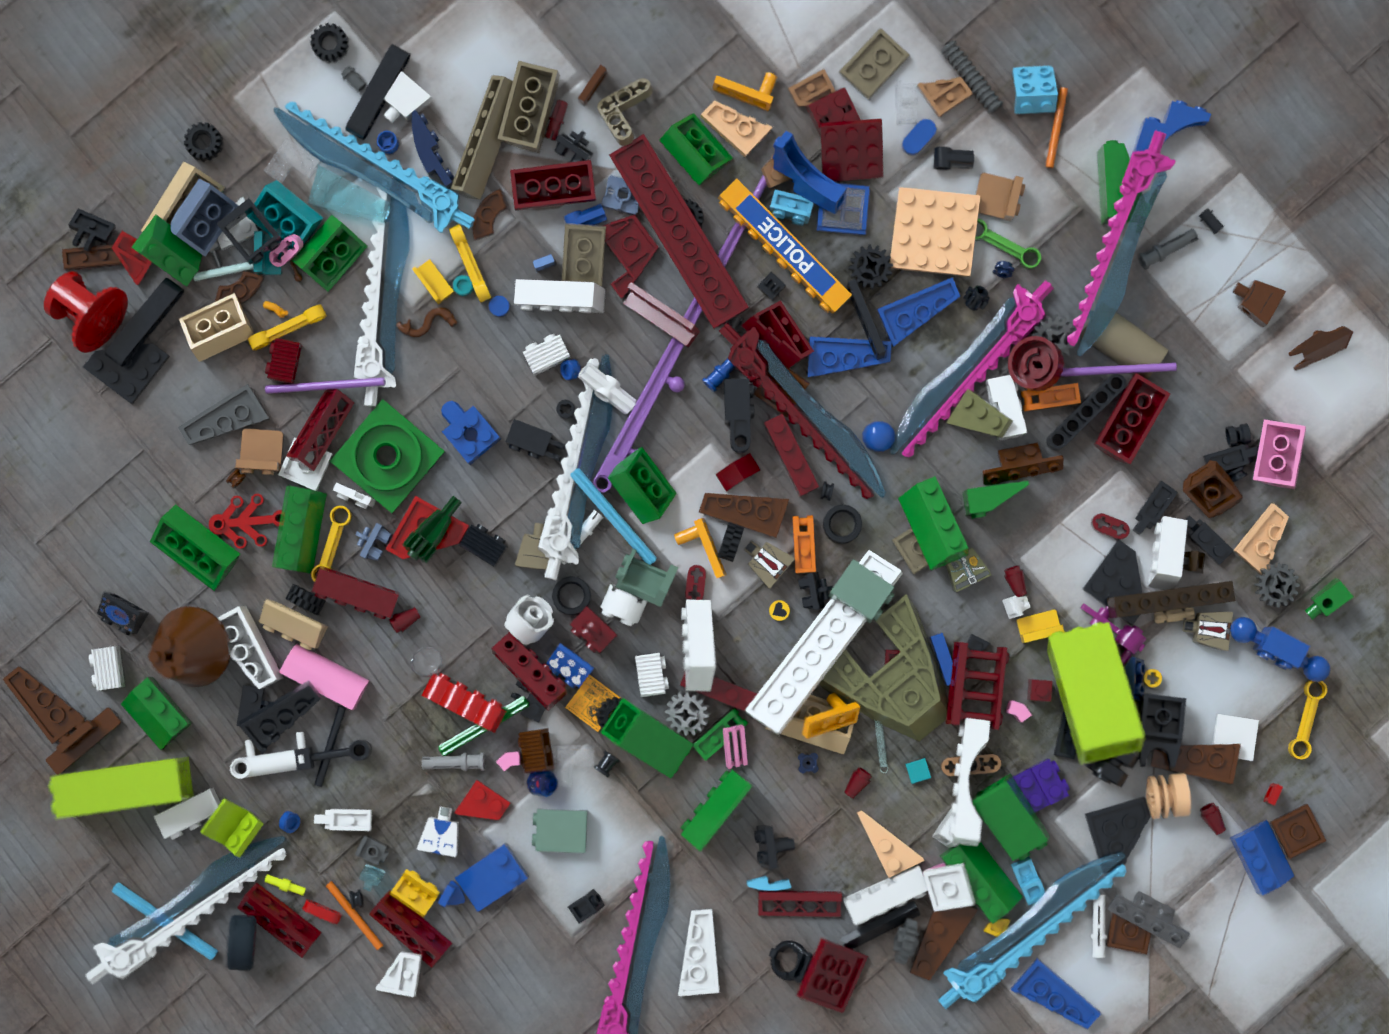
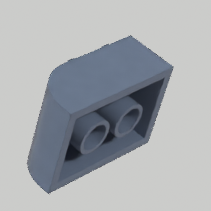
M199 179L175 213L171 222V232L200 254L206 256L222 233V230L216 223L239 205L211 184Z

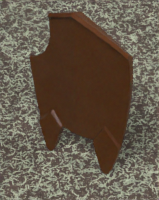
M1345 326L1328 332L1322 330L1315 331L1313 336L1289 352V356L1302 353L1304 360L1293 369H1302L1346 349L1353 331Z

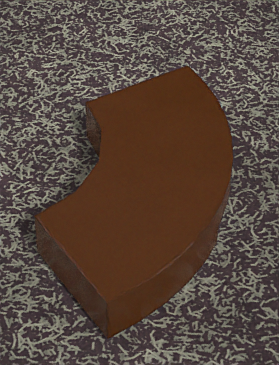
M501 189L490 193L480 203L474 215L475 221L472 226L475 241L494 235L493 226L495 219L501 212L507 209Z
M243 271L240 279L234 284L218 287L215 302L233 293L236 294L240 304L248 301L261 287L264 276Z

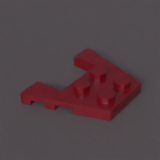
M635 215L603 225L606 226L605 243L627 271L610 284L621 300L629 291L627 286L630 282L635 283L659 249Z

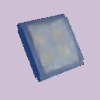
M839 184L847 188L846 200L835 214L819 206L817 231L865 235L870 186Z

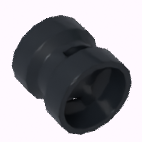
M1247 423L1240 424L1239 427L1228 426L1225 428L1229 447L1236 446L1238 443H1251V433Z

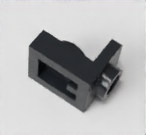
M592 889L586 895L571 903L568 908L580 924L596 914L605 905L601 896Z

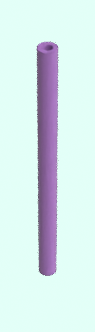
M1159 363L1063 368L1061 377L1177 371V364Z
M382 377L265 386V392L270 394L385 386L386 380Z

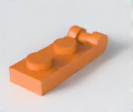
M1078 383L1053 386L1044 391L1037 392L1030 390L1021 391V397L1024 398L1025 403L1023 405L1024 412L1081 403ZM1032 396H1038V403L1033 404Z
M807 515L806 518L792 516L795 573L816 572L813 515ZM799 526H807V531L800 532Z

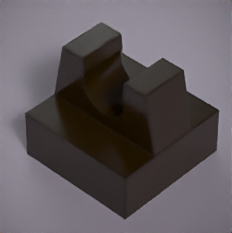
M1192 550L1184 552V557L1189 558L1190 561L1187 565L1183 564V569L1194 573H1203L1205 553Z

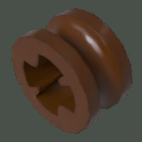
M240 469L232 472L226 480L227 483L232 484L231 487L233 489L241 484L246 477L245 474L240 473Z

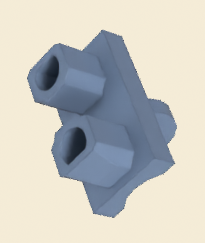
M376 523L369 537L371 529L365 527L363 533L357 531L355 535L360 537L357 543L358 546L362 547L365 540L367 541L360 556L365 559L370 558L379 561L383 551L374 546L377 540L387 544L392 534L384 529L383 525Z

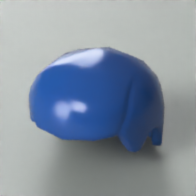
M875 421L868 424L863 430L862 441L869 450L884 452L894 444L895 431L890 424L883 421Z

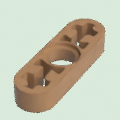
M994 754L977 755L974 759L977 767L975 770L970 771L969 775L997 772L1001 767L1000 758ZM960 756L948 757L942 761L941 770L945 775L955 776V768L949 773V770L945 769V765L949 764L948 761H952V764L955 765L956 763L959 764ZM991 757L994 761H997V765H994L993 769H990V766H982L984 770L980 771L981 763L979 758H983L982 762H988Z

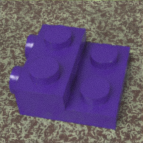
M1048 758L1013 776L1034 812L1069 796L1067 791L1070 788L1065 779L1061 780L1057 774L1060 772L1055 761L1051 762Z

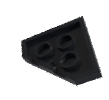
M153 343L143 344L129 362L121 367L105 355L107 350L105 349L95 351L83 368L133 405L170 356Z
M1118 539L1082 590L1104 606H1108L1107 598L1142 593L1136 552ZM1140 615L1121 618L1134 625Z
M1144 796L1085 813L1102 874L1111 872L1119 865L1123 864L1125 866L1128 856L1134 849L1142 830L1151 817Z

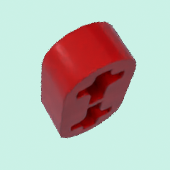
M306 899L302 908L305 912L333 924H338L342 917L340 912L309 899Z

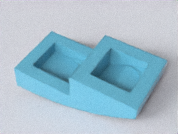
M1029 856L1021 861L1010 864L1028 905L1047 898L1042 882Z
M767 876L747 880L748 887L759 890L775 891L791 888L788 878L768 883Z

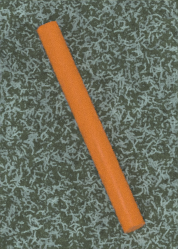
M1061 87L1059 90L1045 166L1047 168H1054L1068 89Z
M332 881L328 883L326 888L376 950L380 949L383 946L382 942L357 911L352 909L351 904Z

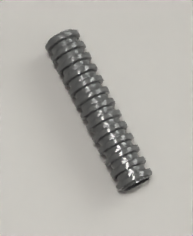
M951 41L943 47L941 53H945V58L949 59V63L953 64L954 69H957V74H961L960 77L965 79L964 82L966 84H969V89L972 88V93H976V98L980 99V103L984 104L983 107L985 109H988V114H992L1002 106L1003 101L998 100L999 96H995V91H991L992 87L987 85L988 82L984 81V77L979 75L980 72L975 70L976 67L971 65L972 61L967 60L968 56H964L965 52L960 51L961 47L956 45L957 42Z

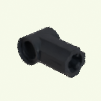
M951 147L934 148L933 169H973L974 151L952 150Z

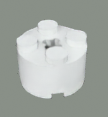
M610 584L601 604L602 614L611 618L617 616L621 618L620 622L629 626L638 623L648 601H642L639 597L621 589H614L615 585Z
M526 595L520 598L506 618L505 627L524 645L540 640L554 622L551 606L538 596L533 598L529 597L530 595Z

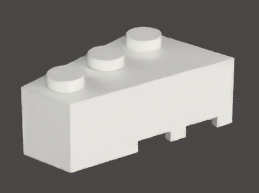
M1010 375L985 381L990 404L1013 420L1003 438L997 437V440L1001 441L1025 435L1027 433L1026 423L1022 415L1021 400L1018 399L1016 392L1018 391L1017 383Z
M1163 516L1160 522L1156 523L1154 530L1156 541H1154L1152 548L1153 559L1150 567L1148 587L1162 590L1174 589L1181 579L1188 520Z

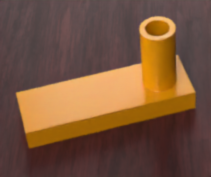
M766 73L760 90L757 91L716 75L712 90L769 111L773 101V96L770 95L777 76L772 73Z
M704 518L694 521L695 526L674 534L678 545L700 537L716 579L727 575L721 559L718 557L717 549Z
M832 693L827 697L826 701L833 709L805 718L802 734L808 739L857 723L860 706L856 702L847 705L836 693Z

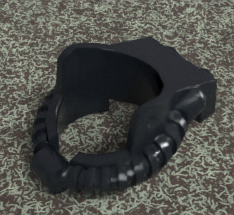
M783 941L776 945V948H771L769 953L771 968L779 978L802 983L812 961V953L807 952L796 941ZM792 948L794 953H797V964L788 973L782 970L780 960L776 958L779 951L784 952Z

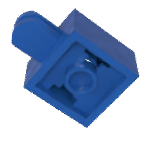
M448 401L442 406V415L450 424L442 433L469 465L501 440L474 406L466 412L454 401Z

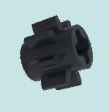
M977 285L974 289L969 286L963 299L966 300L965 304L969 309L976 311L979 307L984 310L990 297H988V291L984 287Z

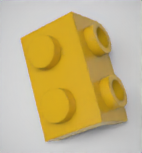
M406 869L391 890L390 895L424 917L440 892L434 884L426 883L420 879L421 877L418 873Z

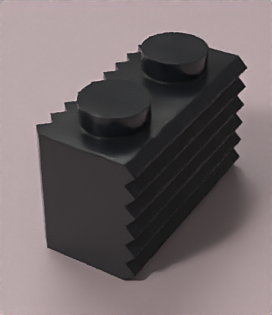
M477 524L476 527L471 525L459 546L491 566L496 567L508 547L504 544L506 540L496 534L494 537L488 535V529L480 524Z

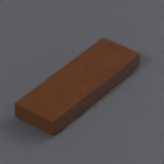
M113 244L93 246L89 252L85 251L84 247L62 249L64 270L122 265V263L111 248Z

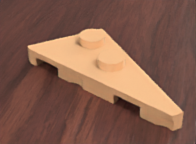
M862 810L857 812L888 878L924 861L923 857Z

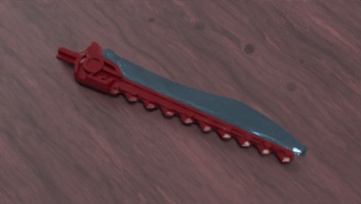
M727 322L719 332L733 345L730 348L731 352L728 360L747 379L749 378L753 386L758 388L762 386L764 388L765 398L776 400L778 411L782 413L788 412L789 423L793 425L799 424L801 435L805 437L811 436L813 447L818 450L822 448L825 450L826 460L837 463L838 473L843 475L847 473L849 475L850 485L861 487L863 498H872L874 494L872 489L855 472L856 470L875 492L883 498L886 491L877 469L853 431L806 392L771 350L766 340L759 339L760 333L756 327L753 326L751 330H748L741 337ZM768 362L769 373L791 396V398L800 406V408L808 415V417L816 424V426L825 434V436L833 443V445L841 452V454L850 462V464H848L845 461V459L837 452V450L829 443V441L820 433V431L812 424V422L803 414V412L795 405V403L787 396V394L770 377V375L768 374Z

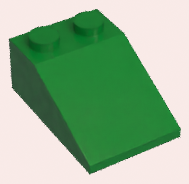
M1022 481L966 489L962 492L966 516L971 515V519L985 517L986 513L1028 486L1029 482Z

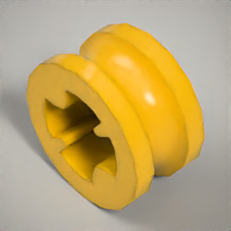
M1148 669L1145 671L1143 683L1147 687H1157L1161 684L1162 675L1158 670ZM1151 672L1157 677V681H1153L1154 684H1150V680H1147V676L1151 675Z

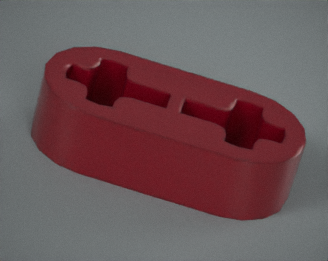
M1103 513L1096 514L1091 519V527L1099 533L1117 540L1124 539L1129 535V526L1124 521ZM1101 517L1104 518L1103 522L1109 524V526H1101L1100 528H1098V523H1096V519L1099 520L1101 519ZM1122 525V530L1125 533L1118 536L1117 531L1111 528L1112 526L1119 527Z
M693 565L688 570L685 591L687 600H692V596H689L688 593L693 591V585H697V592L700 593V597H696V600L703 599L706 571L701 565ZM695 568H699V571L703 573V576L698 578V583H694V576L691 575V571L694 572Z

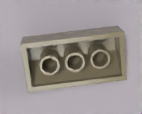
M518 61L498 140L519 149L540 154L560 79L558 70Z

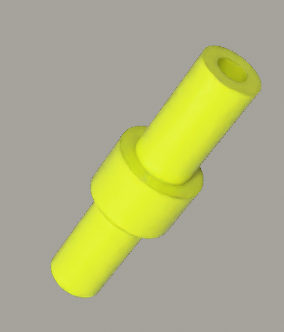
M267 874L264 881L279 887V890L284 892L291 891L304 896L306 888L293 884L291 880L286 878L279 879Z

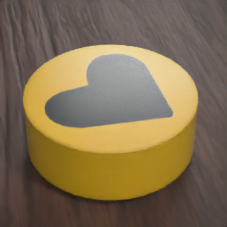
M782 600L773 602L769 607L770 616L777 621L786 619L790 612L788 604Z

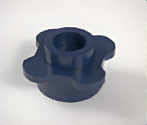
M998 261L992 273L1000 278L1012 277V272L1015 269L1012 267V263L1008 261Z
M811 753L810 755L799 754L800 766L798 770L800 773L810 771L816 773L819 770L817 766L818 755L816 753Z

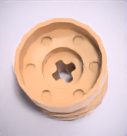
M1185 773L1169 774L1168 784H1166L1163 775H1158L1157 780L1155 776H1148L1146 801L1152 819H1159L1160 813L1163 818H1168L1169 808H1171L1174 817L1190 815L1191 798Z

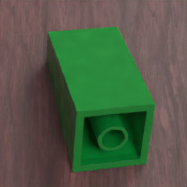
M1118 140L1106 141V144H1103L1097 152L1101 224H1108V220L1118 213L1114 209V203L1124 196L1120 193V186L1122 185L1121 183L1130 158L1125 144L1118 143ZM1142 191L1137 193L1126 223H1139L1149 216V210Z
M622 698L600 732L616 745L669 778H672L678 771L682 761L690 753L694 745L624 698Z
M1011 773L974 795L971 800L972 805L1012 861L1016 859L1021 861L1030 855L1029 852L1036 848L1038 851L1048 845L1047 841L1050 835Z

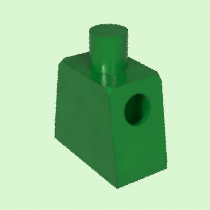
M1334 578L1310 598L1313 604L1305 612L1312 620L1321 613L1327 617L1354 596L1339 579ZM1328 598V604L1323 606V600Z

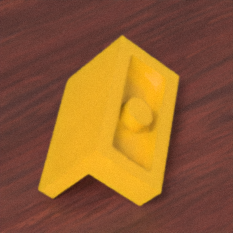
M430 259L418 268H412L437 304H440L454 293Z
M1056 610L1016 620L1022 643L1046 638L1058 631L1065 633L1063 625L1059 623Z

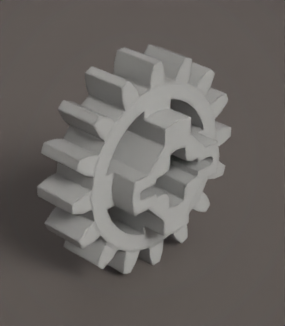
M680 691L678 696L675 694L671 697L672 701L670 700L667 703L670 708L666 709L665 713L670 714V716L666 720L672 721L670 727L674 728L676 726L678 734L683 730L685 736L690 731L695 735L697 729L701 732L704 729L703 725H707L709 722L706 718L711 713L707 712L706 709L710 706L709 704H703L705 698L699 699L698 692L693 696L691 691H687L686 694ZM683 701L682 706L676 707L678 702ZM699 719L698 723L692 725L694 720Z

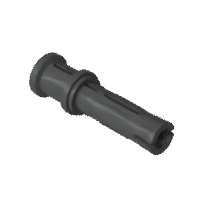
M1192 228L1162 245H1153L1152 249L1144 253H1138L1139 263L1143 269L1147 270L1150 265L1158 261H1164L1169 254L1197 241L1198 235L1196 231Z

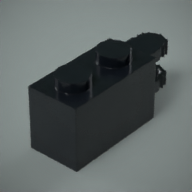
M516 419L513 420L505 441L509 444V449L520 452L521 449L528 451V456L539 459L540 456L545 458L546 456L560 461L561 457L558 454L548 452L549 445L565 450V444L552 440V433Z

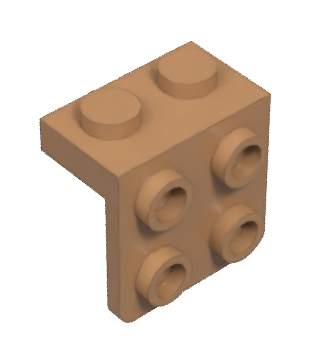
M982 173L976 195H980L979 214L1011 221L1014 215L1018 216L1021 206L1018 203L1019 196H1023L1025 184H1022L1023 177L1015 176L1014 179Z
M244 429L242 431L240 459H236V468L241 469V473L254 474V470L262 471L264 475H274V472H280L283 433L273 430Z

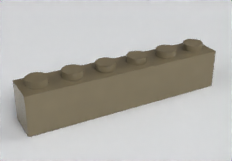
M491 76L451 186L452 190L468 198L481 200L486 183L492 172L494 161L499 152L502 141L497 138L513 83L512 80L505 76Z

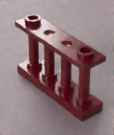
M954 642L952 675L945 724L959 725L962 719L971 718L990 721L989 729L999 730L1003 720L1001 704L1005 666L1009 661L1007 647H997V653L970 650L968 643ZM968 658L996 661L995 672L967 670L966 660ZM968 678L994 681L992 694L965 691L963 688L964 680ZM964 699L991 702L990 714L963 711L961 709L962 701Z

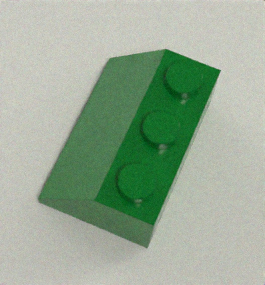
M694 113L673 124L659 139L665 149L671 153L678 164L686 170L698 185L712 178L733 159Z
M155 214L132 248L187 287L199 271L202 254L171 232V225Z
M331 215L293 258L292 262L329 292L368 246L340 220Z
M643 447L637 449L617 464L608 476L609 481L642 524L660 519L677 494Z
M153 677L144 679L121 703L124 709L160 750H163L192 724L190 719Z

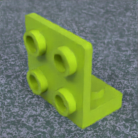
M223 799L200 832L204 836L223 844L235 856L240 858L264 823L251 811L227 799Z

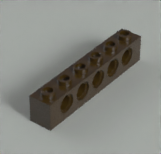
M1233 581L1111 597L1107 598L1109 617L1118 618L1235 601Z

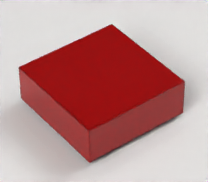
M1271 783L1263 799L1264 802L1275 806L1283 787Z

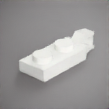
M325 810V815H314V824H325V829L371 831L372 810Z

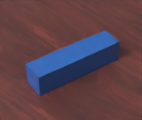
M940 633L929 638L945 685L948 686L951 684L953 662L944 635Z

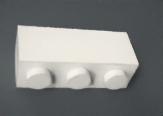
M211 788L154 816L164 839L171 837L173 840L182 836V831L187 828L192 831L202 826L201 821L207 818L209 820L221 802L214 788Z

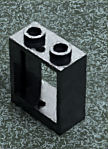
M249 198L216 223L250 265L252 263H259L264 258V254L269 250L273 251L280 246L279 242L282 240ZM251 212H254L273 237L249 256L229 230Z

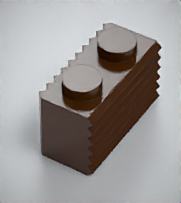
M544 728L520 732L518 734V745L522 752L521 765L525 769V774L555 769L549 729Z

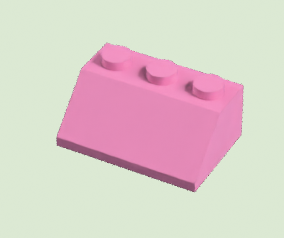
M1264 420L1253 476L1254 481L1277 487L1296 488L1306 426Z

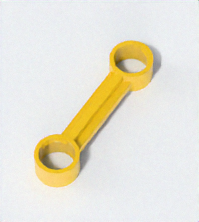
M458 224L448 228L480 303L491 299V295L461 225Z
M321 304L313 306L299 316L267 331H261L248 338L249 344L253 351L259 350L269 345L276 338L283 337L308 324L319 322L326 318L327 315Z
M336 506L330 512L332 526L320 564L315 566L311 572L314 582L316 579L315 573L320 568V565L331 569L343 528L351 522V511L344 506ZM344 509L348 512V518L344 523H337L335 521L334 513L336 510Z
M1309 680L1304 685V693L1307 696L1297 737L1288 746L1289 754L1295 759H1306L1311 754L1312 748L1308 741L1319 700L1327 694V686L1323 681L1317 682L1322 687V693L1318 697H1313L1309 693V686L1314 683L1313 681ZM1298 741L1304 742L1307 748L1302 756H1297L1293 751L1294 744Z

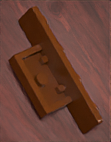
M1038 442L998 450L1001 467L983 470V484L993 485L1003 481H1014L1019 478L1058 472L1063 470V455L1043 459Z
M107 707L93 720H82L74 727L76 730L71 735L67 733L59 739L60 744L56 746L57 750L46 758L45 761L57 775H60L120 725L121 720L110 707Z

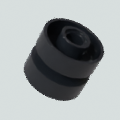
M1129 753L1085 763L1084 766L1092 770L1093 775L1106 783H1113L1122 788L1129 776L1120 767L1125 766L1133 769L1140 757L1135 753Z

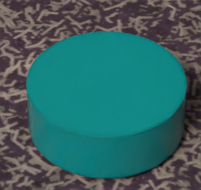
M466 275L458 276L453 282V289L460 296H468L474 289L470 278Z

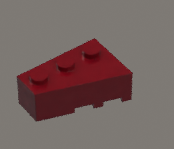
M781 300L756 313L741 325L746 331L751 330L753 326L756 327L760 333L759 343L788 368L798 364L814 352Z

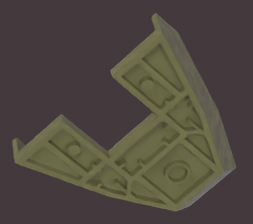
M905 594L875 621L900 653L868 678L845 649L819 684L831 694L836 693L847 704L856 702L860 706V712L877 723L920 742L946 720L948 701L941 671L919 613L908 595Z

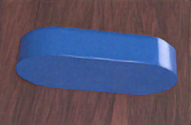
M930 119L919 121L903 139V151L908 155L918 154L935 135V123Z

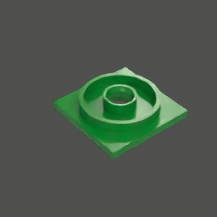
M382 399L330 462L393 514L445 451ZM383 446H391L396 451V460L391 465H381L377 460V452Z

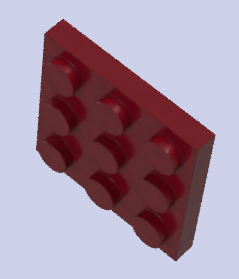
M881 118L820 123L822 173L833 181L883 178V131Z
M821 938L796 996L844 1013L868 956Z

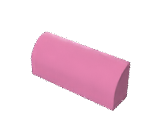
M298 643L292 648L279 673L300 684L310 681L321 695L351 710H355L370 681L311 650L301 647Z

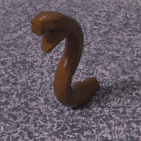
M437 307L427 313L423 326L415 330L411 327V319L406 324H401V321H399L396 326L404 335L415 338L421 337L429 331L435 316L443 317L445 322H448L451 327L457 325L458 322L450 310Z

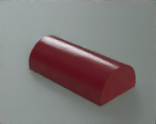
M591 160L510 170L515 211L596 201Z
M1134 373L1094 446L1113 459L1130 465L1168 400L1170 393L1141 375Z

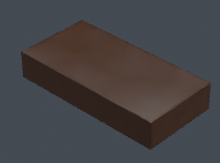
M601 64L578 97L579 103L584 106L587 105L607 75V69Z

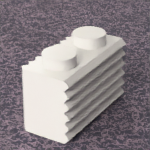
M555 333L544 338L545 342L539 345L535 342L525 347L526 351L523 354L534 376L559 365L564 360L571 359L560 334L557 336Z
M120 646L91 650L92 654L89 655V663L91 667L94 666L95 675H92L93 687H96L97 691L125 687Z
M660 653L635 656L641 697L666 694L665 689H669L668 678L663 677L662 669H666L664 656L660 657Z

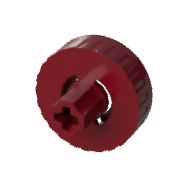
M1030 336L1019 341L1012 349L1008 359V370L1011 378L1023 388L1036 392L1044 391L1052 387L1060 379L1063 372L1064 358L1061 350L1053 342L1044 337ZM1039 353V355H1035V356H1033V357L1029 360L1028 368H1029V371H1030V372L1028 373V369H1027V361H1028V359H1029L1032 355Z

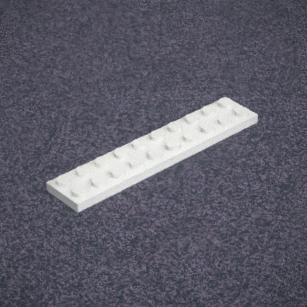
M870 550L859 562L893 586L903 574L900 569ZM831 598L747 707L746 713L780 735L867 619L838 599L835 601Z

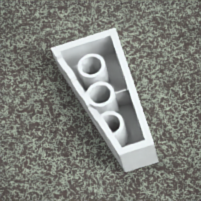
M516 279L514 304L520 306L521 310L532 311L533 308H540L541 311L548 312L555 309L561 312L604 313L605 289L596 283Z
M686 600L685 608H681V620H684L682 636L685 637L683 653H685L686 691H711L715 671L711 600Z
M238 606L218 617L229 637L228 649L230 657L241 666L244 673L258 689L266 688L283 679L247 606Z
M916 865L842 899L853 923L857 925L867 922L871 917L887 913L888 909L894 906L896 908L908 903L907 900L913 897L918 899L925 896L928 888L920 867Z

